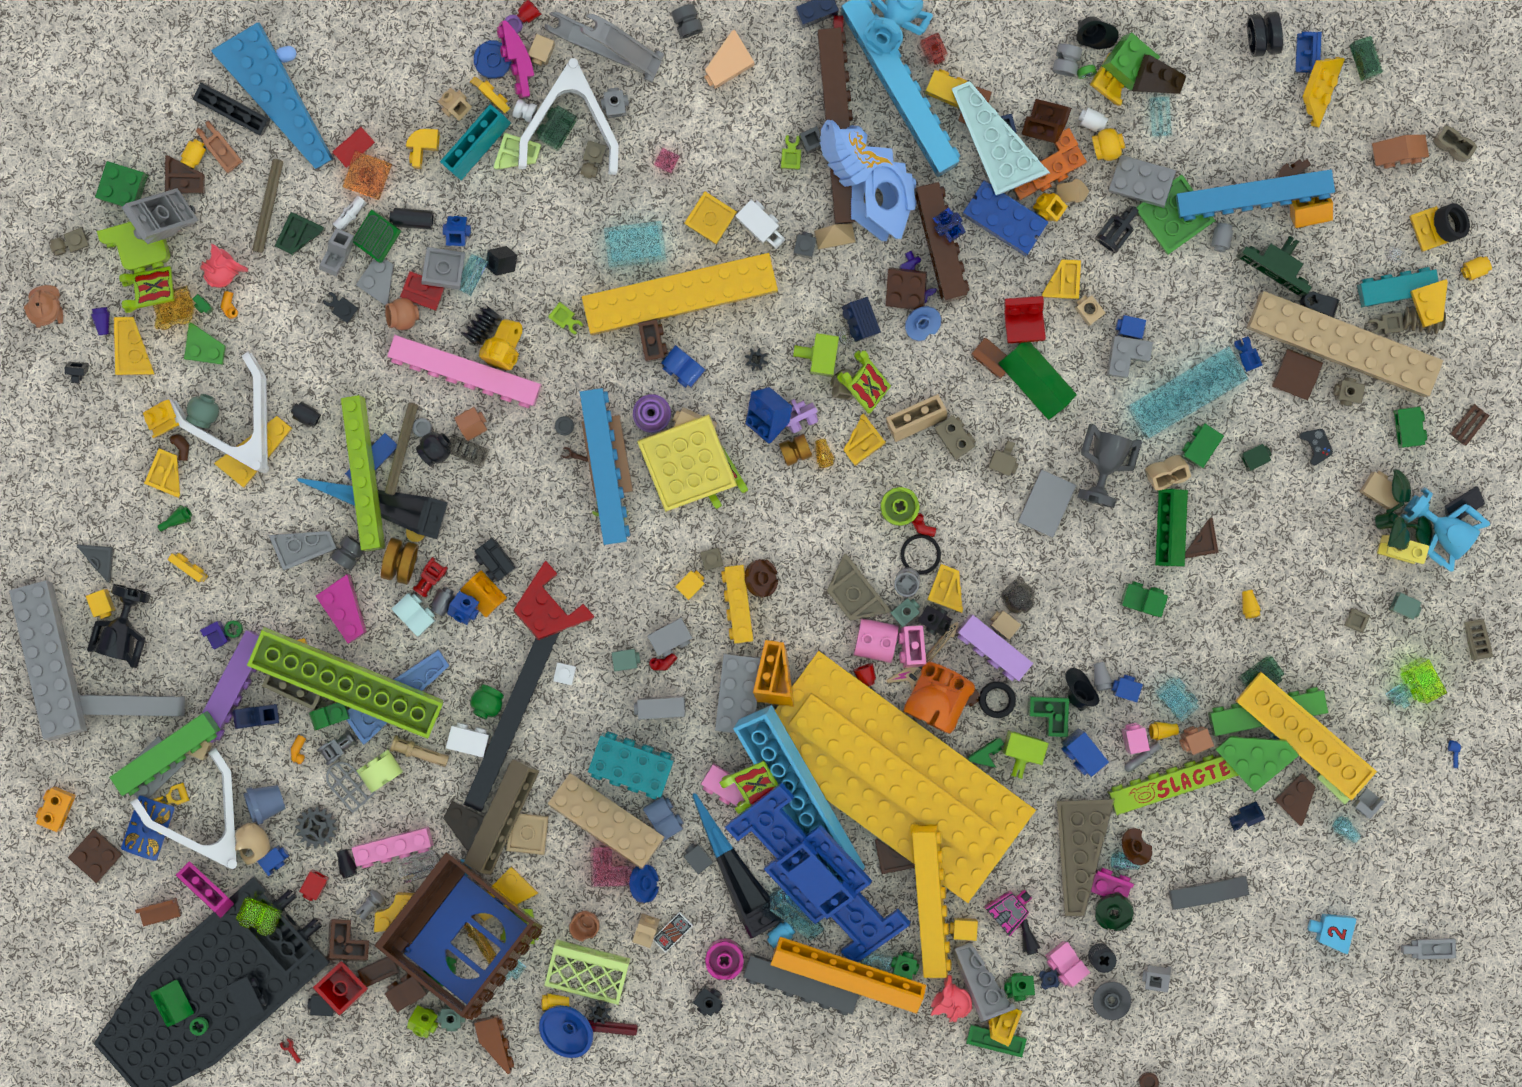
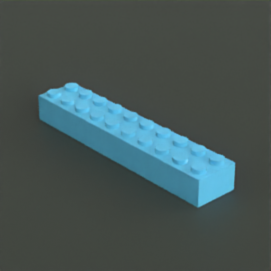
M850 0L841 6L840 13L843 15L844 20L937 177L943 175L958 165L960 161L958 150L955 147H951L949 143L951 139L945 130H941L939 126L941 122L938 116L931 113V105L928 99L921 96V88L916 80L913 81L910 74L912 73L908 65H903L900 58L902 56L899 50L892 55L890 54L891 52H883L880 55L866 45L868 40L866 35H864V30L872 19L879 17L877 13L873 14L870 0Z
M770 705L739 719L733 729L753 764L765 761L778 785L782 782L794 795L793 800L782 809L806 835L821 825L856 864L864 870L863 862L773 706ZM817 853V858L840 882L844 881L822 856Z

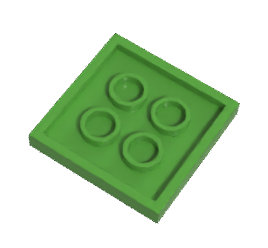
M1182 174L1173 180L1165 208L1145 202L1136 207L1139 210L1138 215L1167 255L1215 222L1213 217L1203 218V215L1195 216L1196 219L1189 221L1179 218L1176 194L1194 191Z

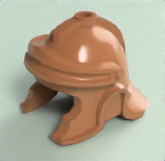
M43 285L32 289L28 295L29 301L24 306L28 319L37 328L53 323L56 318L58 324L63 323V310L58 300L60 298L59 290L52 285Z

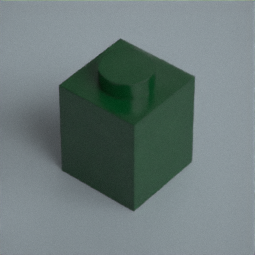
M1263 443L1239 454L1247 471H1252L1272 461L1270 458L1272 456L1271 451Z

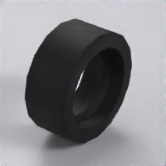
M1452 203L1441 207L1434 215V226L1443 240L1453 242L1466 237L1469 233L1470 221L1468 215L1459 204ZM1448 215H1450L1454 221L1455 231L1450 225Z
M994 681L988 683L980 692V707L985 714L992 718L1008 716L1016 705L1014 691L1003 682ZM993 689H1002L1008 695V704L1001 711H993L987 706L986 696Z

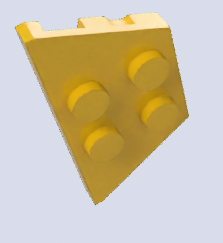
M1335 57V59L1316 60L1302 96L1308 115L1313 117L1311 126L1320 127L1326 108L1330 104L1334 87L1338 83V76L1345 58Z

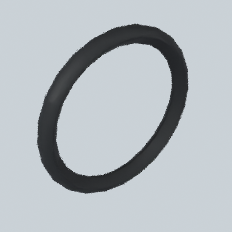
M917 534L904 542L900 556L905 568H911L904 556L906 546L917 538H925L931 541L937 550V558L929 569L923 571L916 570L919 575L932 572L938 566L941 559V550L935 539L928 535Z

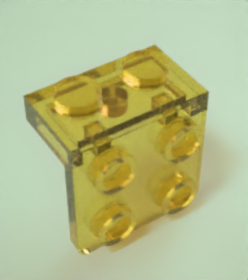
M187 285L173 289L175 301L153 305L156 313L154 325L156 329L167 330L172 325H184L193 319L195 307Z

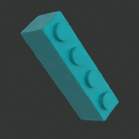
M490 104L442 158L440 163L462 180L509 127L511 122Z
M1430 267L1418 269L1419 273L1414 274L1411 273V270L1400 272L1398 277H1393L1392 274L1381 276V280L1374 281L1373 278L1363 279L1362 283L1357 285L1361 308L1412 298L1410 293L1412 290L1439 282L1437 269L1430 270Z

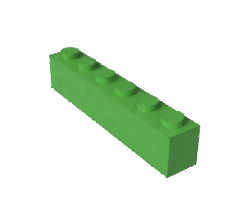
M1318 687L1307 688V692L1300 694L1299 691L1287 693L1312 716L1329 713L1324 690H1318ZM1238 703L1231 704L1232 708L1224 709V706L1212 708V712H1208L1212 735L1214 736L1264 726Z
M206 711L109 778L122 796L126 794L131 796L140 790L139 785L142 783L147 785L155 780L154 775L158 772L162 775L171 769L170 764L173 762L178 764L186 758V753L191 751L193 754L202 748L200 745L206 740L209 743L218 737L216 733L221 729L210 713Z

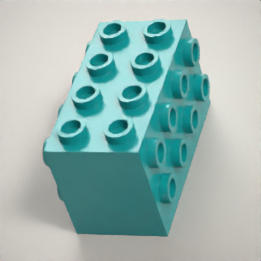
M609 731L602 733L588 769L591 777L598 780L608 779L610 784L618 787L621 784L628 786L627 790L638 793L640 790L646 793L645 796L652 799L661 798L675 757H672L671 753L663 750L657 752L654 750V747L646 744L642 746L637 745L635 740L626 737L624 740L617 737V734Z

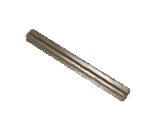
M279 159L272 160L252 249L258 253H263L281 176L283 161Z
M409 402L407 405L385 488V493L389 495L395 494L418 405Z

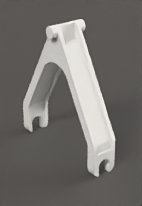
M571 58L520 139L518 169H526L528 142L555 99L565 93H574L585 100L609 148L608 174L616 175L618 170V143L577 59Z
M248 351L242 355V358L253 375L254 432L247 443L239 447L228 445L189 423L177 401L170 399V403L176 415L174 419L181 428L261 473H267L269 471L267 451V378L254 355Z
M216 748L208 753L222 773L225 827L222 837L217 842L210 845H200L152 821L138 799L130 802L145 826L230 869L236 868L231 771Z

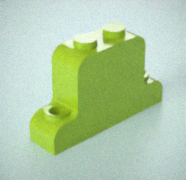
M131 222L97 231L99 241L105 244L107 248L117 246L122 266L129 271H134V274L145 272V268L148 267L153 269L164 267V263L170 259V251L166 239L147 244L145 240L135 237L133 232L135 227Z

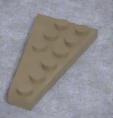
M1115 798L1057 801L1065 916H1084L1086 914Z

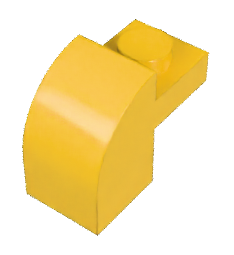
M419 129L409 136L406 147L413 149V152H410L409 163L412 164L414 169H422L423 150L439 151L440 131L438 129Z

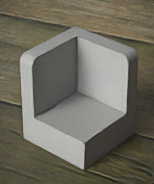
M1366 788L1352 806L1366 818L1371 819L1385 801Z

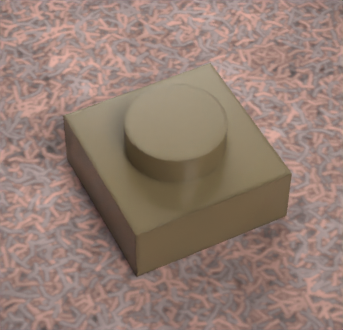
M719 547L700 552L705 571L723 566Z

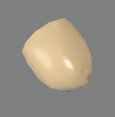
M246 823L235 832V851L239 850L242 860L247 865L254 864L269 852V837L256 823ZM248 849H251L254 853L250 857L245 855Z

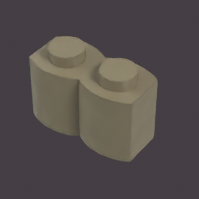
M1449 126L1441 128L1432 140L1436 147L1443 151H1448L1454 159L1460 162L1469 160L1478 148L1471 139L1461 137L1456 129Z

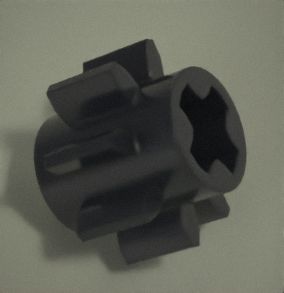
M761 348L757 352L750 349L751 355H745V358L749 359V362L745 365H751L752 371L755 370V367H759V370L762 371L761 365L768 364L767 361L763 360L767 353L762 355L760 353ZM753 355L761 357L759 360L760 364L757 365L755 362H751Z
M596 1001L595 1007L589 1006L592 1013L588 1016L590 1018L595 1017L594 1024L601 1021L604 1025L606 1018L611 1019L608 1012L612 1011V1009L605 1008L607 1002H603L600 1005ZM598 1008H601L602 1011L605 1010V1012L602 1013L603 1017L595 1015V1013L598 1012Z

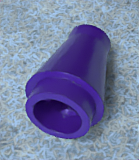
M107 307L92 309L91 317L98 336L110 334V311H108Z

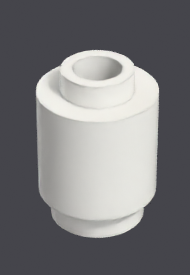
M1088 107L1087 110H1082L1078 120L1081 121V126L1097 132L1104 129L1108 118L1104 117V114Z

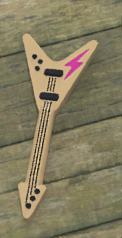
M958 622L950 625L949 630L945 632L944 636H941L927 653L926 663L931 662L950 637L953 638L955 636ZM922 667L906 668L888 678L887 683L908 681L911 684L912 694L921 676Z

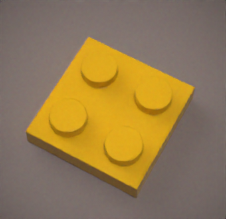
M704 191L684 224L717 245L737 214V211Z

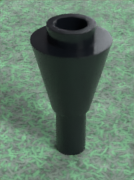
M1025 919L1021 923L1023 931L1022 949L1023 953L1026 952L1028 956L1038 953V949L1041 947L1032 931H1030L1028 920Z

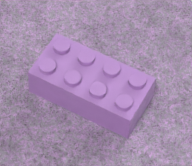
M970 614L956 631L959 634L958 639L966 645L971 643L974 646L973 651L981 657L986 655L989 658L987 662L996 669L1002 668L1004 670L1002 674L1011 681L1014 679L1020 681L1033 665V662L973 614Z

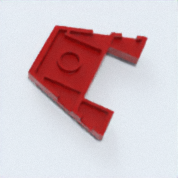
M547 561L543 563L513 610L537 640L554 635L567 628L578 626L583 622L591 621L595 617L584 604L570 615H567L548 594L543 586L555 578L557 573Z

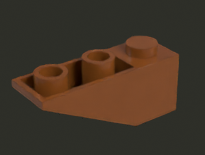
M498 1015L476 1020L474 1025L479 1043L507 1074H511L514 1061L512 1056H508L507 1049L510 1047L508 1038L503 1036L502 1031L505 1030L503 1019H499Z

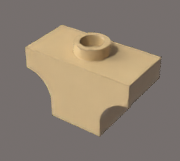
M642 913L632 942L650 948L660 919Z

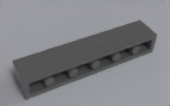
M750 953L743 974L746 982L757 985L758 982L764 984V988L775 991V989L783 991L782 994L793 997V995L801 997L800 1000L811 1003L814 1001L819 1003L818 1006L824 1009L832 1007L837 1009L839 1014L847 1016L849 1013L853 1015L859 994L771 966L772 960Z

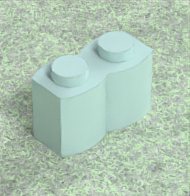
M407 593L392 610L419 637L436 621L434 619L435 614L429 607L425 609L420 604L422 600L415 593L413 595Z

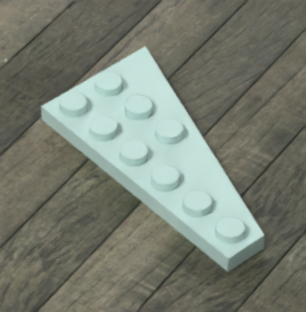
M970 81L952 88L996 196L1050 174L1047 168L1043 166Z

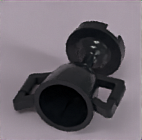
M113 584L111 593L119 596L120 601L123 603L121 615L113 621H95L87 651L125 660L131 668H137L144 647L145 637L132 627L128 616L132 606L137 605L139 602L149 603L151 594L139 589L128 588L124 585ZM102 626H106V627L103 629V631L101 632V635H100V637H99V634H100V631H101V627H102ZM134 638L137 639V643H136L135 649H134Z

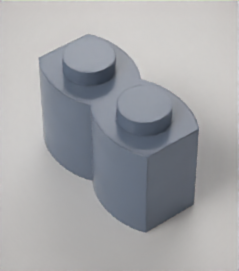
M662 795L661 798L659 797L643 807V810L655 830L664 836L663 841L683 830L682 824L684 822L679 814L675 815L672 811L674 806L670 799H665Z

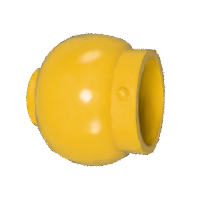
M1106 128L1099 131L1098 135L1092 136L1097 160L1113 161L1122 155V149L1125 148L1122 133L1118 134L1115 129Z

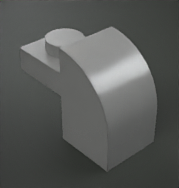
M336 228L328 241V249L319 265V270L337 277L342 266L344 267L352 249L354 235Z

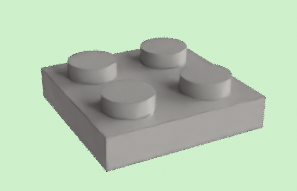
M427 247L421 284L460 290L465 252Z

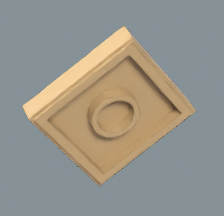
M520 813L507 840L506 851L545 855L549 816Z

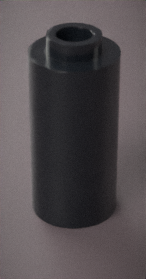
M394 208V211H390L389 222L393 223L396 227L432 230L434 212L431 210Z

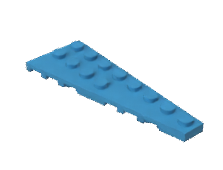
M255 23L211 50L215 57L315 169L334 160L260 23Z

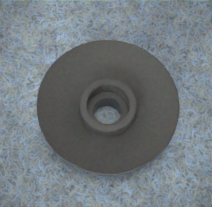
M1106 982L1096 989L1093 995V1006L1097 1014L1102 1018L1118 1020L1128 1013L1131 1007V996L1127 988L1122 984ZM1111 996L1115 998L1113 1003L1108 1002V998Z

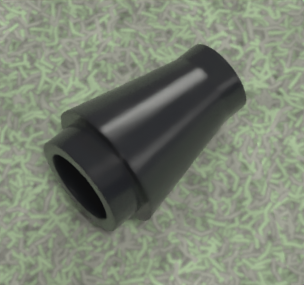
M344 849L336 852L339 875H342L343 879L357 875L356 870L358 868L348 850Z

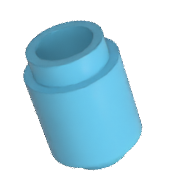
M787 921L781 922L767 933L769 936L767 941L775 948L779 937L790 940L796 931Z

